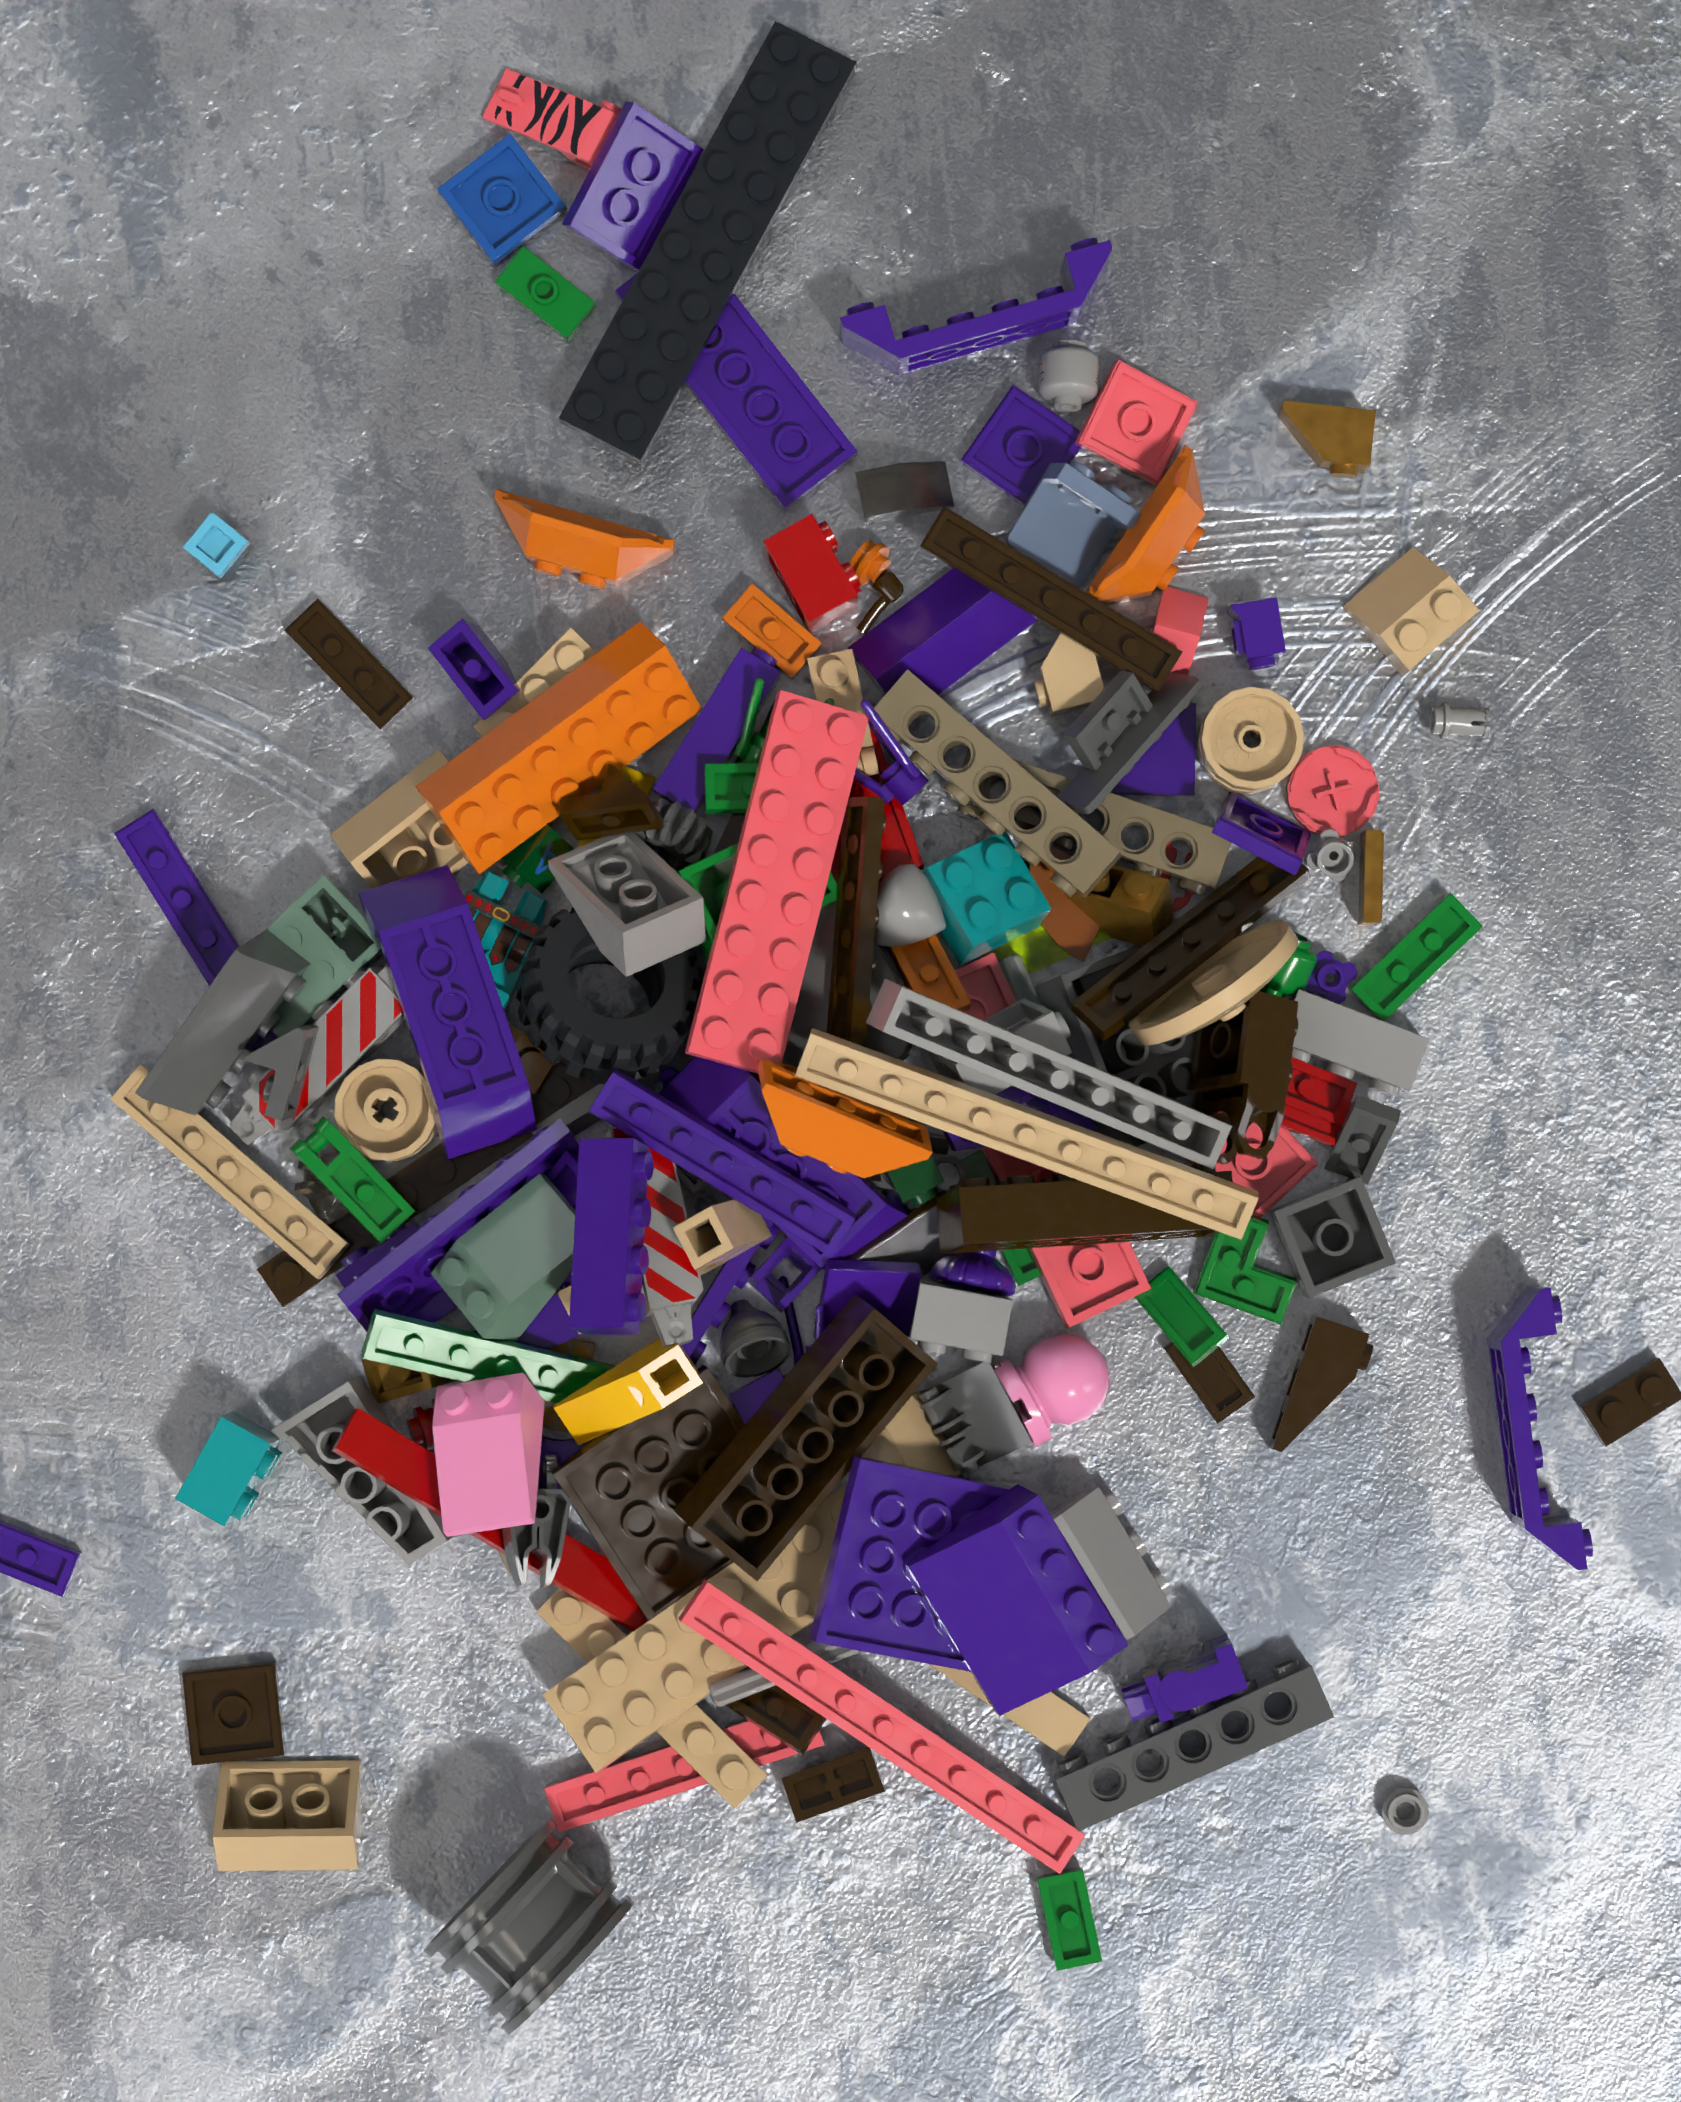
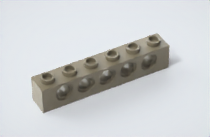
M908 669L874 707L897 742L900 740L913 751L909 759L914 765L928 776L934 770L948 781L944 790L964 807L969 801L984 812L979 817V820L999 837L1004 831L1019 842L1014 850L1034 867L1040 861L1054 872L1050 881L1069 897H1072L1077 892L1085 899L1120 859L1121 851ZM922 716L930 717L935 721V730L929 737L919 739L910 734V726L916 718ZM956 746L965 747L971 752L969 763L960 769L950 768L945 763L947 752ZM988 777H1000L1006 782V790L1001 797L987 799L980 793L981 784ZM1028 806L1035 807L1042 814L1039 825L1030 830L1020 828L1015 823L1018 811ZM1070 837L1077 843V851L1073 857L1067 860H1059L1051 854V845L1057 838Z
M969 750L965 756L962 768L970 761L971 752ZM1014 760L1056 797L1072 781V779ZM996 776L988 777L982 782L980 793L985 798L992 799L989 794L991 787L996 782L1004 780ZM1109 793L1105 797L1104 802L1094 810L1104 820V827L1099 833L1121 851L1120 860L1135 864L1134 871L1157 877L1164 873L1179 880L1178 888L1203 896L1205 889L1215 890L1231 842L1213 834L1212 827L1113 793ZM951 796L952 802L960 804ZM971 801L965 807L960 804L958 812L979 819L984 813ZM1028 806L1018 811L1015 823L1020 828L1029 830L1030 828L1037 827L1042 818L1035 814L1033 807ZM1074 811L1079 816L1082 814L1081 812ZM1129 826L1143 828L1148 836L1147 844L1138 850L1127 848L1121 840V834L1124 829ZM1059 837L1052 843L1054 846L1071 850L1073 844H1077L1070 837ZM1183 841L1190 847L1192 857L1186 864L1175 865L1167 859L1165 848L1170 842Z

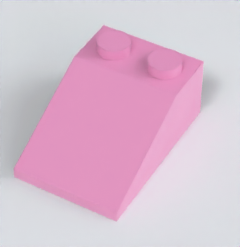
M524 1373L436 1387L432 1428L443 1533L447 1537L535 1523L545 1401Z

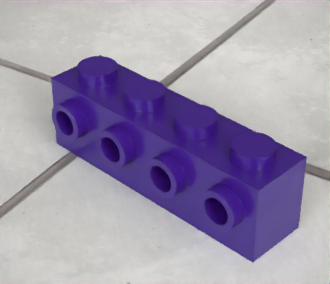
M634 1138L579 1139L569 1328L584 1335H639L640 1322H643L646 1316V1299L641 1290L642 1274H646L649 1265L648 1250L644 1246L645 1227H648L651 1221V1205L646 1195L647 1180H651L653 1176L654 1162L652 1154L649 1152V1147Z

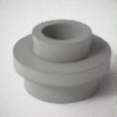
M1400 1787L1387 1794L1382 1803L1381 1813L1385 1824L1392 1831L1402 1835H1409L1419 1831L1425 1825L1429 1809L1425 1798L1418 1791L1409 1787ZM1402 1802L1410 1803L1413 1808L1411 1815L1407 1818H1399L1396 1814L1397 1806Z

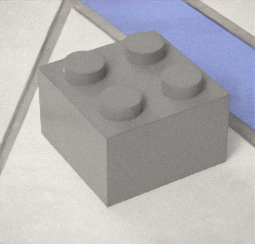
M919 1281L909 1338L918 1340L917 1345L923 1351L945 1354L946 1346L963 1349V1358L991 1363L993 1354L1003 1356L1013 1300L1007 1297Z

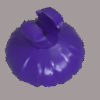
M997 1251L956 1253L939 1260L933 1266L930 1273V1278L937 1283L989 1295L1008 1297L1015 1293L1016 1288L1011 1272L995 1258Z

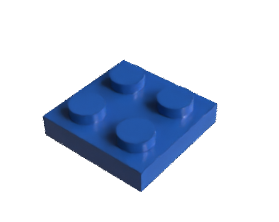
M511 133L437 188L440 196L494 265L567 211L565 203Z

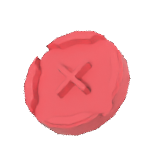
M1340 745L1320 747L1305 754L1293 768L1286 786L1288 806L1295 820L1306 830L1310 831V833L1319 836L1323 830L1329 828L1335 829L1339 837H1345L1361 829L1374 814L1380 797L1378 780L1371 763L1357 751Z

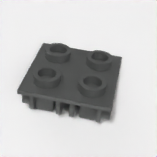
M992 1361L991 1363L982 1362L921 1391L919 1395L923 1402L919 1405L921 1410L925 1409L933 1425L938 1424L933 1429L934 1434L943 1433L945 1438L939 1443L941 1447L949 1445L950 1448L947 1449V1452L954 1463L953 1469L954 1471L959 1470L963 1477L980 1469V1466L1033 1443L1017 1407L994 1372L996 1368Z

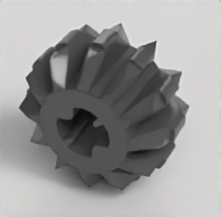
M659 798L657 802L652 801L664 819V827L634 833L677 872L703 860L708 852L713 834L711 828L707 826V820L702 816L696 815L693 808L682 806L679 801L670 803L662 798Z

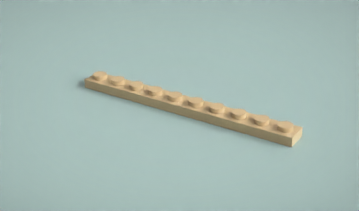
M814 1028L811 1030L795 1073L796 1077L1240 1240L1244 1235L1259 1199L1258 1191Z

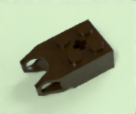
M1258 991L1244 1003L1246 1007L1235 1017L1224 1022L1219 1019L1197 1030L1189 1087L1190 1091L1197 1092L1195 1109L1232 1126L1227 1137L1226 1150L1219 1155L1216 1163L1228 1164L1237 1152L1240 1155L1262 1159L1273 1148L1284 1118L1288 1084L1293 1074L1291 1059L1294 1038L1298 1031V1001ZM1252 1123L1257 1124L1261 1128L1263 1135L1262 1143L1257 1149L1252 1148L1245 1138V1133Z

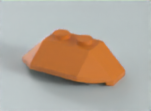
M1184 445L1140 510L1141 515L1133 528L1127 529L1086 589V593L1102 603L1109 605L1150 597L1156 587L1165 591L1180 569L1173 564L1182 549L1191 553L1206 531L1199 526L1205 511L1193 450Z
M500 489L495 491L494 499L528 561L535 563L533 570L560 577L561 571L579 575L578 583L604 590L606 584L619 586L668 559L675 553L676 543L674 539Z
M764 1058L758 1063L761 1091L780 1144L791 1153L801 1157L810 1156L826 1163L836 1172L843 1174L849 1172L861 1178L871 1177L928 1160L932 1154L927 1126L917 1121H909L900 1114L796 1077L797 1068L792 1065L772 1062Z

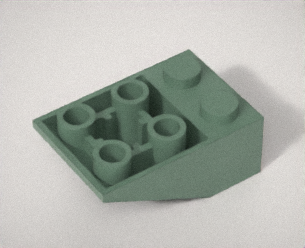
M325 875L296 899L267 928L269 932L311 963L302 975V978L307 981L306 985L291 1003H288L286 1000L282 1003L276 1012L282 1018L272 1032L279 1038L297 1027L305 1026L322 1004L331 998L334 999L346 988L344 983L351 975L363 966L367 969L383 954L378 937H372L367 920Z

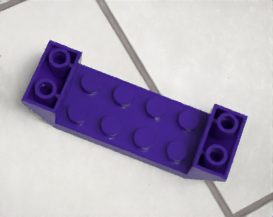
M1089 238L1078 241L1070 246L1071 251L1065 253L1060 271L1066 292H1064L1062 286L1052 287L1037 293V300L1021 305H1019L1018 299L1003 301L991 307L992 313L979 317H974L973 312L958 314L946 320L947 326L929 330L928 325L916 326L903 331V338L895 340L885 305L874 307L873 302H866L852 306L846 310L847 316L840 317V338L842 344L890 371L902 375L1076 325L1107 269L1112 253L1111 242L1108 240L1098 243L1097 238Z
M448 865L358 893L372 937H378L437 1112L433 1115L447 1159L536 1131L537 1127L528 1080L469 905Z
M695 1056L658 1093L857 1214L855 1221L832 1257L778 1226L824 1270L827 1260L846 1259L913 1212L890 1189L883 1195L866 1178H861L849 1172L845 1174L836 1172L820 1160L807 1155L804 1157L797 1156L781 1145L761 1091L759 1076L754 1072Z
M1528 1286L1487 1338L1510 1518L1515 1526L1563 1563L1577 1570L1588 1569L1586 1557L1593 1556L1592 1538L1589 1529H1582V1522L1567 1515L1543 1518V1515H1549V1499L1546 1487H1539L1537 1468H1543V1453L1540 1441L1533 1440L1530 1422L1537 1421V1407L1534 1394H1527L1524 1375L1531 1374V1361L1528 1348L1520 1346V1339L1557 1335L1556 1324L1562 1323V1308L1559 1296H1552L1550 1287Z

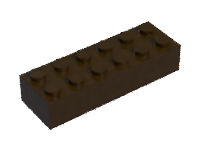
M1201 1164L1190 1166L1233 1182L1232 1171L1216 1172V1167L1211 1169ZM1060 1173L1053 1174L1051 1179L1040 1180V1183H1035V1175L1007 1177V1181L997 1182L991 1186L989 1178L961 1180V1184L949 1186L950 1192L936 1198L940 1254L1202 1238L1221 1233Z
M854 1294L674 1509V1512L743 1571L758 1581L851 1470L854 1455L861 1457L938 1363L874 1307Z

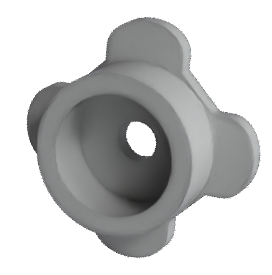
M1325 829L1320 833V842L1316 849L1307 854L1306 862L1309 868L1313 870L1320 869L1332 881L1340 882L1347 877L1354 860L1360 857L1361 847L1356 841H1346L1339 837L1335 829ZM1333 851L1338 853V856L1335 859H1331L1329 857L1330 853Z

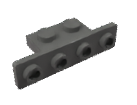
M1120 670L1063 734L1084 768L1060 793L1058 798L1074 811L1084 814L1092 813L1104 802L1105 797L1118 782L1133 769L1134 764L1149 747L1159 740L1164 730L1180 712L1189 706L1191 700L1203 687L1200 680L1196 677L1170 672L1159 692L1152 690L1147 696L1134 673Z

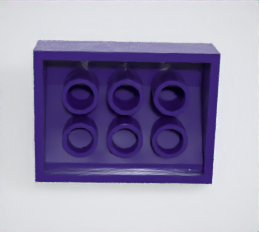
M1019 1484L1012 1487L905 1564L995 1713L999 1716L1093 1672L1128 1646V1643L1040 1496Z

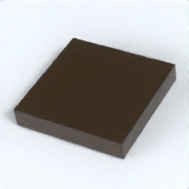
M277 1661L182 1672L192 1766L283 1756L286 1754Z

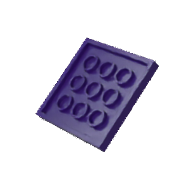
M854 1455L809 1639L816 1643L970 1672L905 1564L1006 1493L1011 1487Z

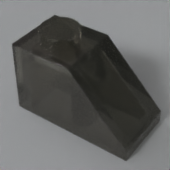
M945 461L897 463L855 472V484L864 526L939 511L943 506L948 509L954 508Z

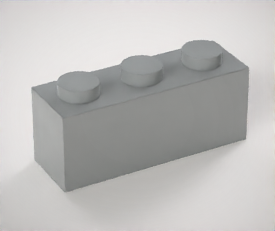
M1298 989L1296 995H1292L1291 1000L1298 1001V1031L1293 1043V1058L1309 1063L1311 1057L1328 1063L1326 1071L1352 1080L1354 1073L1371 1079L1369 1088L1395 1097L1397 1090L1403 1092L1411 1090L1429 1038Z

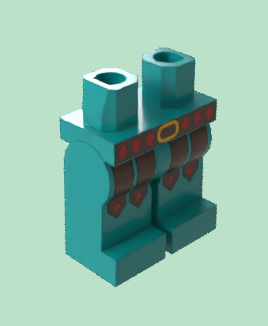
M486 871L476 884L474 890L467 889L464 897L469 905L483 950L486 952L485 956L504 1012H507L517 990L521 977L520 973L529 949L533 944L536 934L542 927L540 925L545 917L549 901L525 890L515 912L499 905L510 882Z

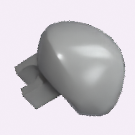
M915 864L899 865L878 884L877 908L879 910V920L874 935V941L877 945L896 947L929 938L946 928L943 910L927 876Z

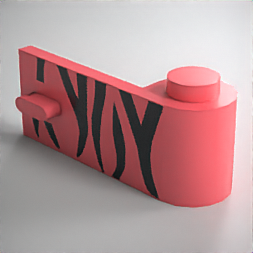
M506 68L482 118L485 121L561 151L569 160L589 171L621 108L605 100H602L600 105H596Z

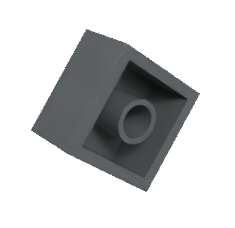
M1361 1176L1350 1177L1269 1210L1303 1296L1307 1298H1312L1396 1264Z

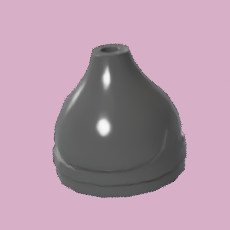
M745 1299L738 1300L732 1304L730 1317L722 1329L720 1338L721 1360L727 1372L735 1377L748 1378L763 1375L782 1365L790 1355L791 1346L789 1338L780 1322L771 1314L756 1309Z

